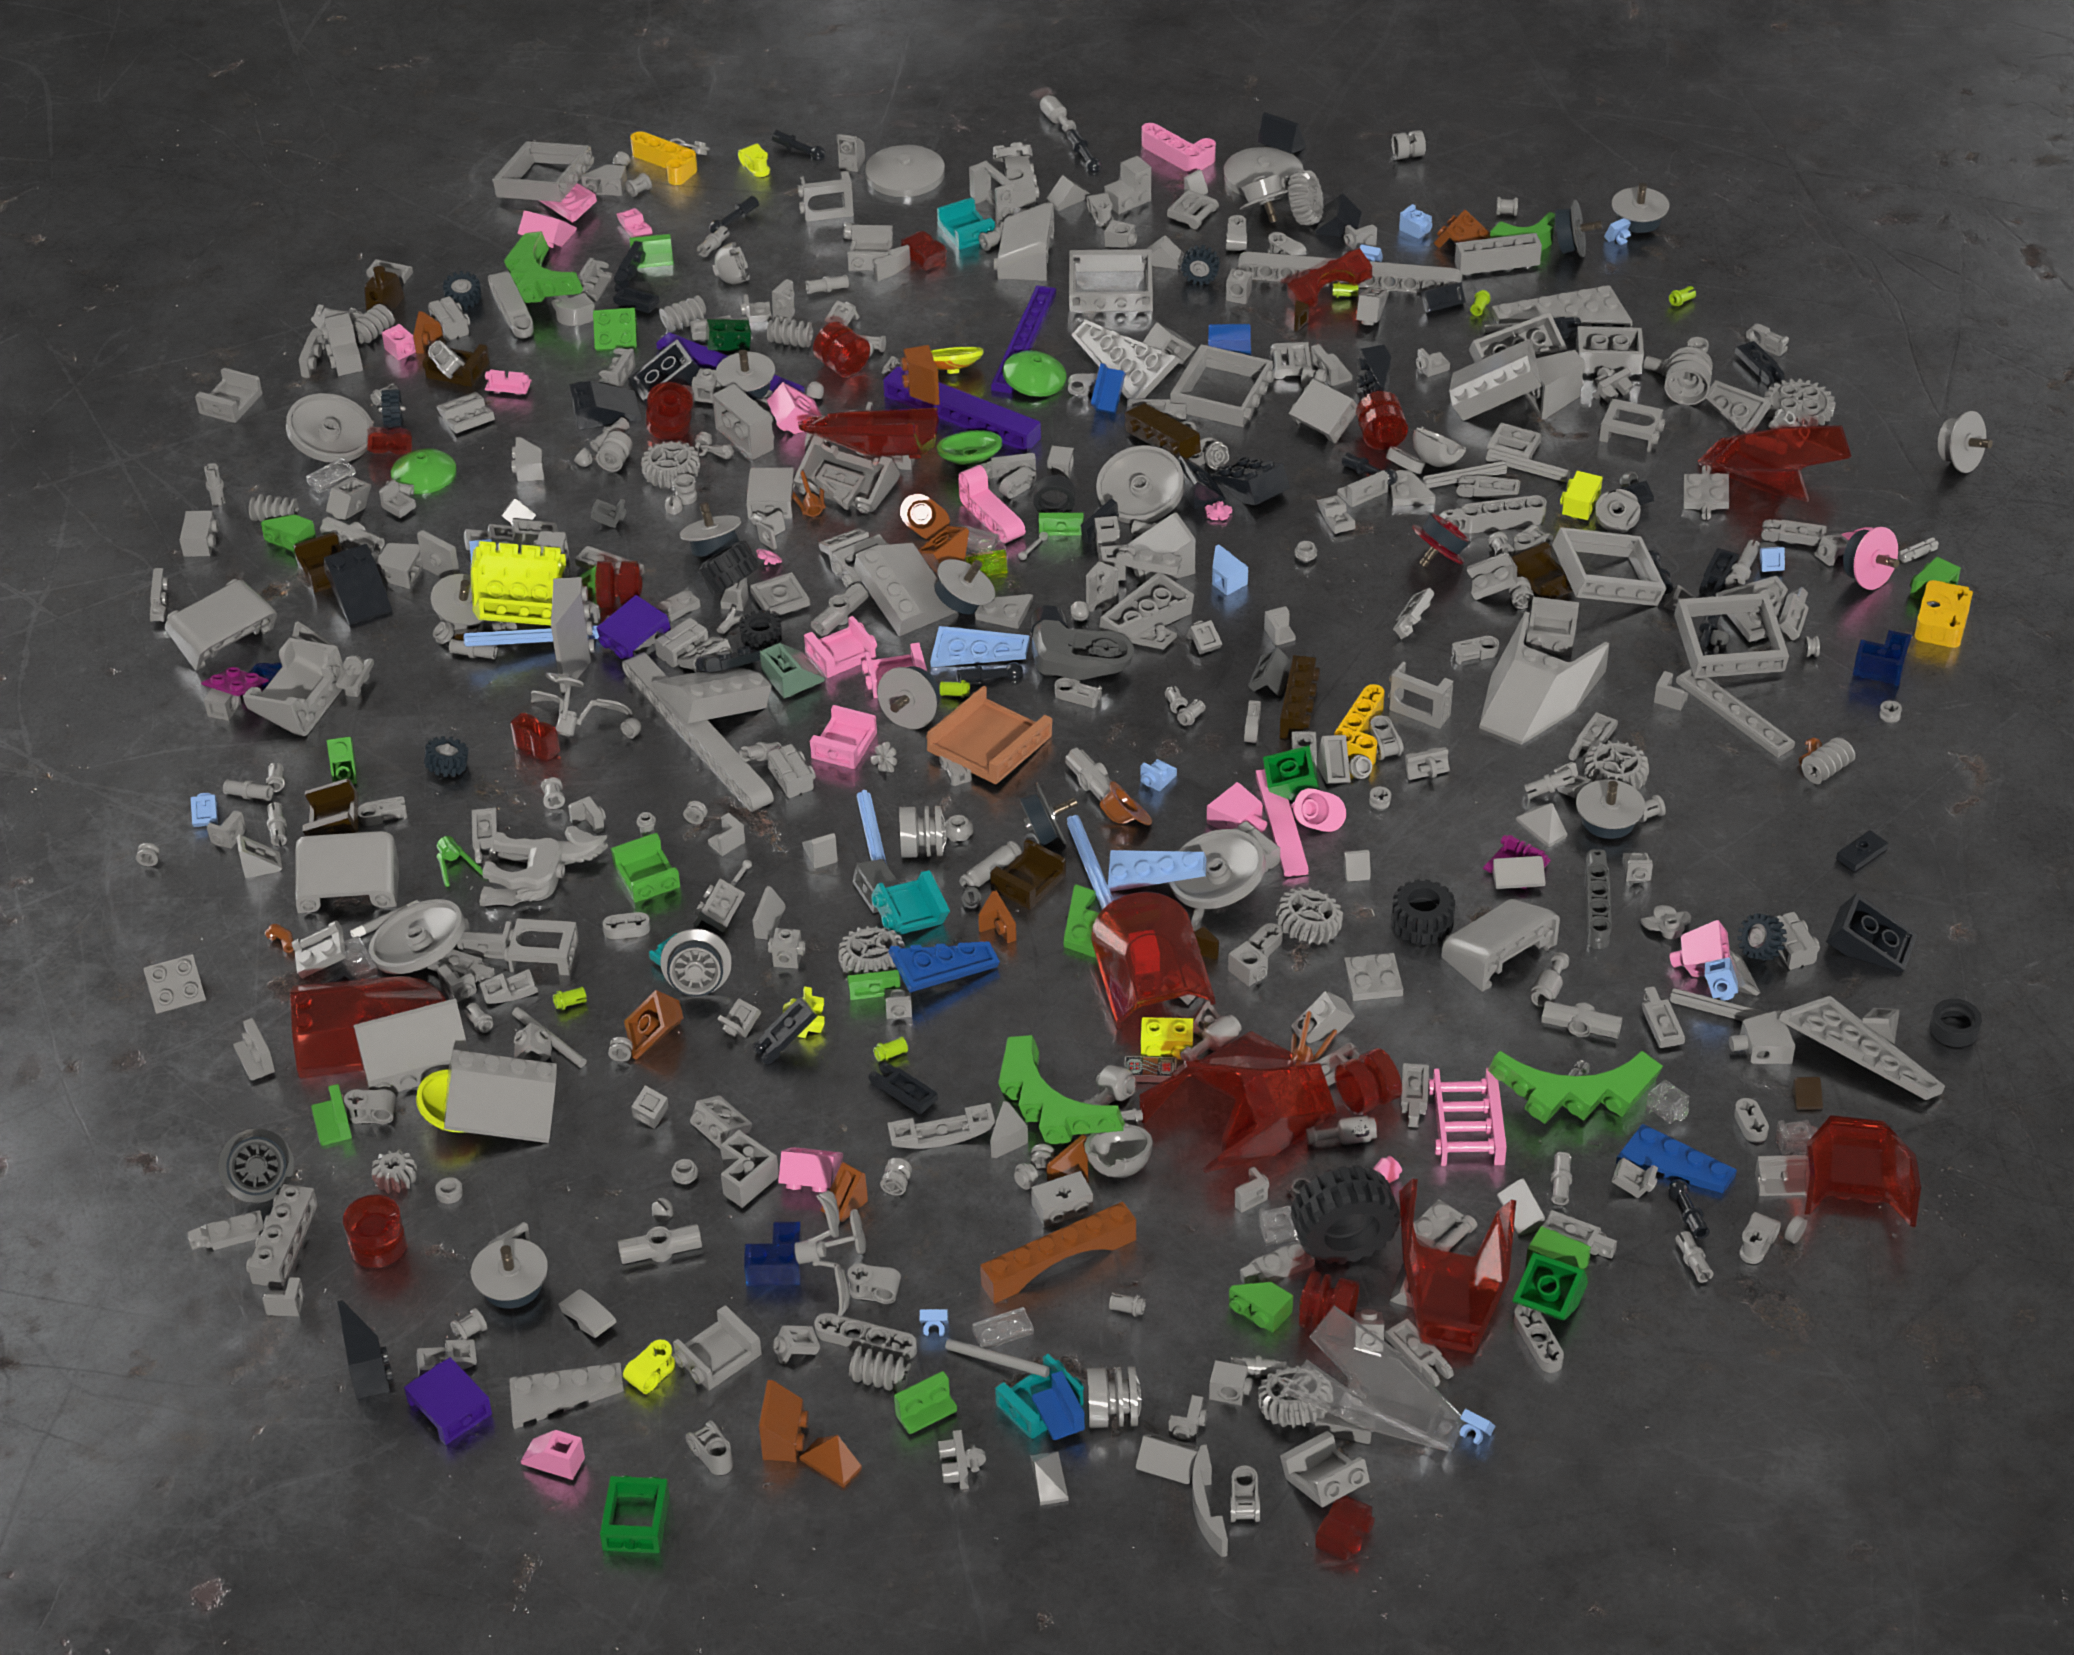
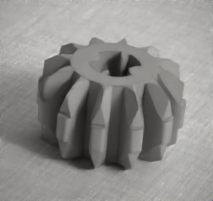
M401 1149L396 1153H392L389 1150L387 1155L379 1154L378 1160L373 1161L371 1175L379 1190L385 1189L388 1194L393 1190L400 1193L402 1188L409 1189L410 1183L416 1182V1163L412 1160L409 1153L403 1154Z

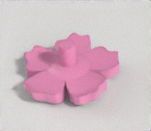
M1217 501L1213 503V506L1207 505L1205 507L1206 514H1208L1207 517L1212 520H1218V518L1226 520L1229 514L1232 513V506H1223V501Z
M765 549L756 550L757 557L765 559L763 564L768 565L769 562L774 565L782 563V559L777 554Z

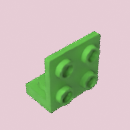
M635 308L593 310L596 351L615 350L616 348H637V315Z

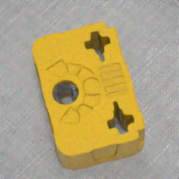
M1932 580L1927 582L1914 633L1915 639L1951 648L1959 647L1973 591H1970L1969 587L1941 581Z

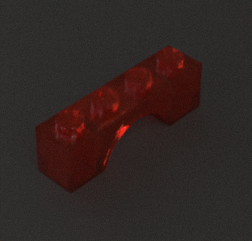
M1360 248L1349 251L1344 256L1331 260L1326 265L1313 269L1300 278L1293 279L1287 284L1288 297L1294 305L1295 301L1298 300L1308 304L1310 309L1318 305V293L1323 286L1334 281H1344L1356 286L1372 278V265Z

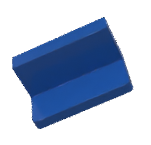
M1210 324L1208 326V346L1251 356V325Z
M1100 363L1091 405L1096 411L1116 414L1126 375L1125 371L1111 369L1106 364Z
M1062 1371L1052 1374V1388L1033 1394L1032 1401L1052 1439L1057 1440L1085 1430L1084 1411Z

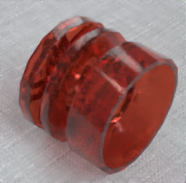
M1313 1270L1301 1294L1299 1326L1307 1329L1313 1317V1330L1319 1331L1323 1321L1326 1320L1328 1334L1346 1338L1350 1332L1354 1312L1356 1311L1359 1281L1341 1277L1335 1288H1331V1275L1325 1274L1320 1285L1321 1274Z

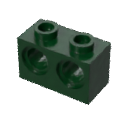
M707 319L706 343L708 350L750 351L751 329L749 320Z

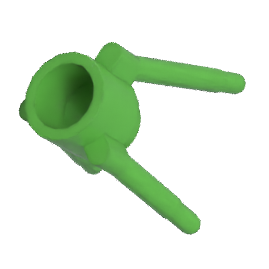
M444 836L437 842L439 853L436 857L440 862L446 887H449L450 883L445 860H456L459 855L482 875L483 869L461 846H458L453 837Z

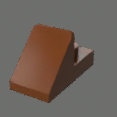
M418 311L413 339L416 354H424L429 341H438L440 337L443 338L441 324L423 311Z
M993 891L979 913V932L996 928L999 935L1002 934L1007 943L1016 941V922L998 892Z

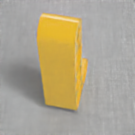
M635 132L630 136L632 155L666 168L668 182L671 185H681L697 172L696 152L694 150L645 132Z
M1370 684L1363 689L1334 733V735H1346L1349 762L1357 755L1369 758L1372 765L1376 762L1377 739L1368 735L1371 720L1375 716L1381 715L1384 709L1385 691L1380 685Z

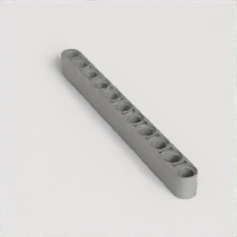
M1259 252L1241 253L1236 269L1252 272V280L1332 286L1333 283L1339 281L1340 284H1358V288L1364 289L1372 287L1421 293L1430 289L1462 282L1463 277L1461 271L1456 268Z
M645 652L622 662L623 670L628 679L750 812L758 810L774 801L769 786L747 762L740 758L737 751L708 720L687 723L651 685L654 680L668 677Z

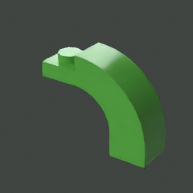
M1549 212L1540 222L1529 227H1516L1500 221L1490 231V239L1536 233L1542 244V251L1552 244L1555 214Z

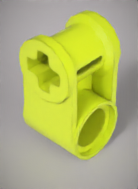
M756 143L738 150L741 164L754 176L765 177L769 175L770 168L767 165L768 154L759 144Z
M655 1340L650 1343L641 1354L627 1364L623 1372V1378L643 1394L653 1391L675 1368L671 1344L665 1340Z

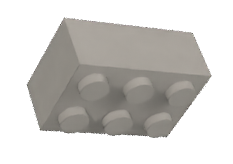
M1578 326L1576 352L1584 359L1585 370H1583V373H1598L1599 369L1606 367L1609 370H1614L1615 374L1625 368L1630 370V375L1642 374L1644 358L1642 328Z
M734 384L712 394L715 425L719 432L752 460L774 450L773 418L768 411H765L756 401H753L743 390H740Z

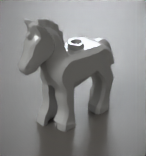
M576 826L566 828L565 837L568 841H558L552 838L512 839L506 836L505 833L497 832L494 839V850L498 852V859L528 864L524 870L508 872L498 868L495 863L486 861L482 873L483 878L507 888L494 889L483 886L479 901L480 906H513L522 901H541L547 899L553 894L559 878L564 877L565 865L575 862L581 863L584 860H592L594 857H597V854H601L608 847V844L605 843L607 836H593Z

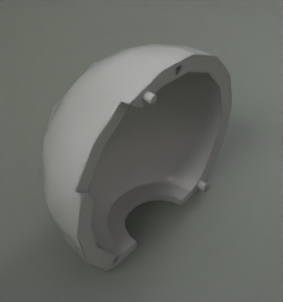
M1423 426L1421 428L1417 427L1413 431V448L1422 461L1431 466L1446 467L1454 464L1467 451L1466 447L1454 440L1424 429Z
M1125 1123L1123 1131L1092 1133L1088 1136L1084 1146L1088 1161L1099 1173L1108 1177L1126 1178L1140 1171L1148 1162L1152 1153L1153 1141L1151 1135L1145 1129Z

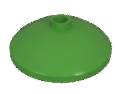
M1033 350L1022 351L1013 354L1004 363V379L1013 389L1023 394L1038 397L1049 396L1059 392L1065 385L1066 371L1063 365L1047 353Z
M966 431L942 439L937 445V452L939 456L947 461L959 465L975 466V464L984 462L994 456L1002 447V439L998 434L989 431Z
M423 448L402 455L391 468V478L398 483L414 485V494H426L438 491L449 485L456 476L457 468L454 459L447 453L437 449Z

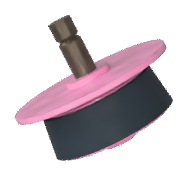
M1876 527L1870 531L1863 529L1856 532L1848 541L1843 556L1844 569L1847 575L1855 578L1861 587L1869 590L1881 587L1890 578L1894 568L1899 566L1900 561L1897 559L1898 543L1894 533L1886 527Z

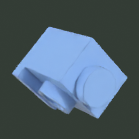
M1412 204L1400 213L1399 230L1419 239L1431 230L1432 216L1415 209L1416 205Z
M1728 957L1705 963V977L1708 981L1712 997H1719L1720 1000L1733 998L1738 993V981L1731 958Z

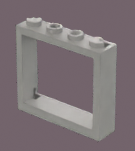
M526 141L493 178L496 197L561 202L578 183L582 175L594 164L591 147L589 145ZM535 162L569 165L556 182L521 180V177Z
M1152 249L1070 250L1069 310L1153 311ZM1080 257V261H1074V258ZM1142 257H1148V260H1142ZM1146 271V291L1076 292V272Z
M1201 344L1170 393V401L1175 404H1186V414L1243 428L1247 420L1251 419L1254 408L1259 406L1261 396L1266 394L1268 384L1274 380L1275 373L1272 371L1273 361ZM1206 367L1257 378L1241 407L1189 394Z
M1560 527L1552 546L1576 597L1658 606L1666 587L1641 536ZM1576 552L1629 557L1639 580L1588 575L1585 573Z
M1768 593L1678 599L1674 616L1694 678L1785 671L1789 654ZM1749 612L1761 613L1773 650L1703 656L1691 617Z

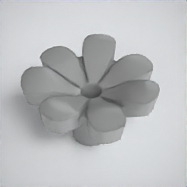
M886 741L882 745L875 747L877 755L871 756V762L874 765L878 764L879 771L892 773L894 772L893 766L897 764L896 758L892 757L896 754V750L894 747L890 748V743Z

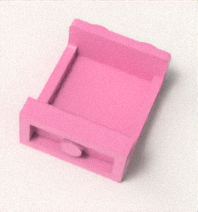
M853 616L848 618V628L818 639L813 632L804 635L805 652L827 678L860 665L861 661L865 660V652L867 651L870 652L872 660L876 658L875 648H877L875 638L869 635L863 624L858 622Z
M920 643L910 644L911 654L872 660L870 652H865V660L861 661L863 675H868L865 676L867 690H872L873 698H878L877 689L879 681L889 670L897 667L915 666L927 671Z
M833 705L831 708V720L821 736L813 735L810 740L811 758L855 770L877 734L876 716Z

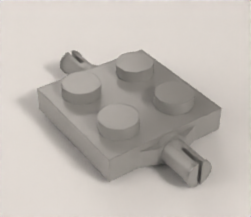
M1706 465L1702 466V474H1684V509L1702 510L1701 517L1706 520V514L1707 520L1711 518V510L1729 509V474H1711V467L1707 465V471Z

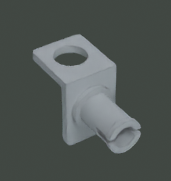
M777 511L768 517L761 512H757V515L754 513L751 517V523L757 526L760 542L773 550L776 549L775 535L785 531L782 512Z

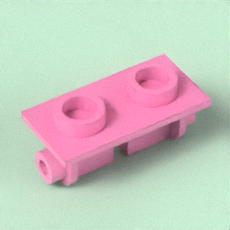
M491 369L486 371L485 378L488 380L485 390L526 394L532 380L524 372H509L508 377H506L505 371Z

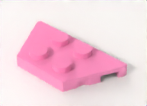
M578 183L561 202L539 200L571 222L576 221L597 202L596 195Z

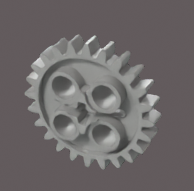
M1790 379L1789 383L1784 380L1781 381V385L1774 383V387H1769L1764 398L1770 400L1772 404L1767 411L1768 417H1775L1776 411L1781 408L1785 412L1791 411L1796 417L1795 421L1800 425L1806 424L1808 427L1813 426L1817 428L1818 424L1824 426L1825 421L1829 422L1830 418L1833 417L1836 403L1834 402L1835 397L1831 396V391H1825V386L1819 388L1818 383L1812 385L1810 380L1804 383L1801 379H1798V382Z

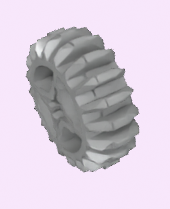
M1311 170L1297 171L1290 176L1288 182V197L1291 211L1293 212V217L1300 225H1313L1319 222L1322 213H1324L1321 185L1319 184V179L1316 178V174Z
M672 440L668 443L663 441L660 445L655 443L654 447H648V451L644 452L641 461L642 474L647 479V482H652L653 486L659 485L660 488L668 487L670 489L674 487V479L678 475L689 474L694 476V478L698 477V472L700 471L698 452L695 451L694 447L689 446L688 443L682 444L681 441L677 443Z
M1608 740L1606 745L1599 743L1598 747L1593 746L1592 750L1586 755L1583 767L1585 777L1593 780V782L1598 780H1617L1627 783L1637 790H1640L1642 785H1645L1649 775V764L1643 751H1638L1637 746L1630 747L1628 742L1621 744L1619 740L1617 743H1612Z
M1299 887L1298 890L1291 889L1290 892H1285L1280 901H1278L1275 918L1278 921V926L1283 928V933H1289L1291 939H1299V943L1301 941H1306L1308 945L1311 942H1315L1317 945H1320L1321 942L1328 943L1330 939L1335 938L1341 929L1343 920L1341 906L1336 904V899H1330L1328 893L1322 894L1319 890L1313 891L1310 887L1307 890Z
M867 925L866 929L857 928L856 932L851 931L848 936L843 937L842 943L839 944L838 959L843 972L848 973V976L897 970L888 953L890 946L906 948L901 935H897L896 931H889L886 927L880 929L878 925L875 928H869Z
M1298 1364L1294 1368L1287 1366L1284 1370L1276 1369V1374H1268L1267 1379L1262 1380L1261 1386L1258 1388L1259 1408L1264 1414L1265 1419L1271 1420L1272 1424L1280 1423L1282 1427L1291 1425L1294 1428L1296 1425L1301 1424L1305 1427L1306 1423L1309 1422L1315 1424L1316 1418H1325V1413L1331 1412V1406L1334 1404L1333 1385L1327 1374L1320 1372L1319 1368L1311 1369L1310 1365L1302 1368Z

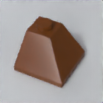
M947 526L918 549L928 566L937 575L938 566L944 560L955 559L965 562L969 530L967 527Z
M655 990L624 1020L627 1037L633 1044L632 1058L638 1059L684 1019L678 999Z

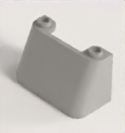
M1054 203L1038 205L1005 218L1004 222H1001L1002 237L998 258H994V270H997L998 279L1047 281L1048 250L1050 238H1054Z
M814 436L793 480L798 487V491L807 495L800 474L801 471H804L811 493L819 496L820 487L816 484V477L826 463L865 476V483L851 506L863 513L873 512L899 479L900 472L892 458L882 456L880 460L875 458L874 461L841 452L835 445H832V447L823 444L824 438ZM824 491V498H825V499H829V500L835 501L831 496H829V495Z
M233 579L219 591L181 611L175 610L167 616L168 620L166 621L165 629L195 671L206 666L205 659L210 656L212 658L217 656V652L220 649L252 632L256 635L260 630L263 634L272 630L277 613L245 581Z
M289 638L279 651V658L283 667L263 692L258 687H251L246 691L243 699L247 709L295 735L306 736L342 691V688H337L336 681L341 675L344 666L337 646Z
M379 831L305 836L298 839L295 849L297 912L311 913L317 911L321 905V898L369 895L371 903L380 908L397 907L400 864L394 837L390 833Z
M1516 899L1506 900L1497 908L1457 932L1447 935L1443 940L1441 957L1483 992L1492 986V982L1489 981L1491 975L1494 972L1497 974L1501 973L1503 963L1533 944L1539 949L1541 947L1544 948L1547 952L1555 948L1558 940L1560 917L1550 909Z

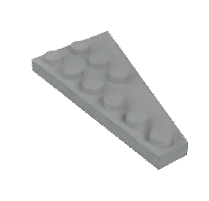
M1610 285L1513 303H1504L1492 306L1491 312L1498 324L1522 323L1548 312L1551 313L1553 318L1578 317L1582 323L1580 326L1591 327L1593 324H1604L1605 327H1613V324L1624 325V327L1632 328L1633 322Z
M1085 320L1071 334L1099 367L1100 363H1104L1108 368L1125 371L1126 375L1121 392L1128 400L1144 399L1181 361L1174 355L1166 354L1159 349L1156 350L1147 344L1127 336H1122L1115 331L1107 330L1088 320Z
M1831 996L1783 1011L1780 1015L1779 1021L1925 1100L1942 1094L1945 1088L1944 1084L1880 1034L1865 1025L1861 1019Z

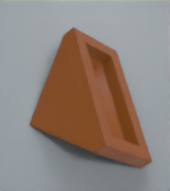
M1082 1134L1047 1164V1182L1081 1171L1086 1182L1089 1183L1088 1159L1084 1146L1087 1140L1085 1135Z
M842 1162L829 1190L836 1197L840 1222H844L850 1217L852 1209L858 1210L868 1201L865 1173ZM822 1206L820 1211L825 1213V1210Z
M838 1435L817 1438L800 1456L802 1462L843 1488L862 1469L861 1464Z

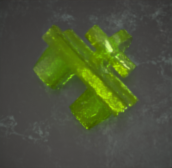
M1006 550L965 555L966 563L970 565L975 560H979L982 563L980 571L987 577L1008 573Z

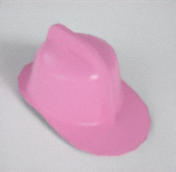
M1307 788L1297 795L1295 802L1291 804L1294 816L1298 822L1316 830L1325 832L1335 831L1343 825L1346 819V808L1343 801L1334 794L1317 789Z

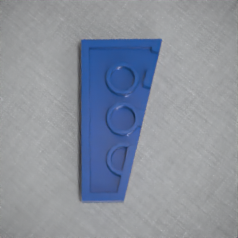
M989 941L958 943L957 946H946L945 944H935L934 947L911 945L910 948L890 946L888 951L909 992L998 967L1000 963Z
M1645 1124L1639 1127L1616 1158V1164L1624 1157L1644 1171L1655 1165L1658 1167L1657 1172L1664 1173L1665 1178L1673 1180L1675 1178L1689 1180L1691 1185L1719 1193L1725 1192L1736 1177L1737 1169Z

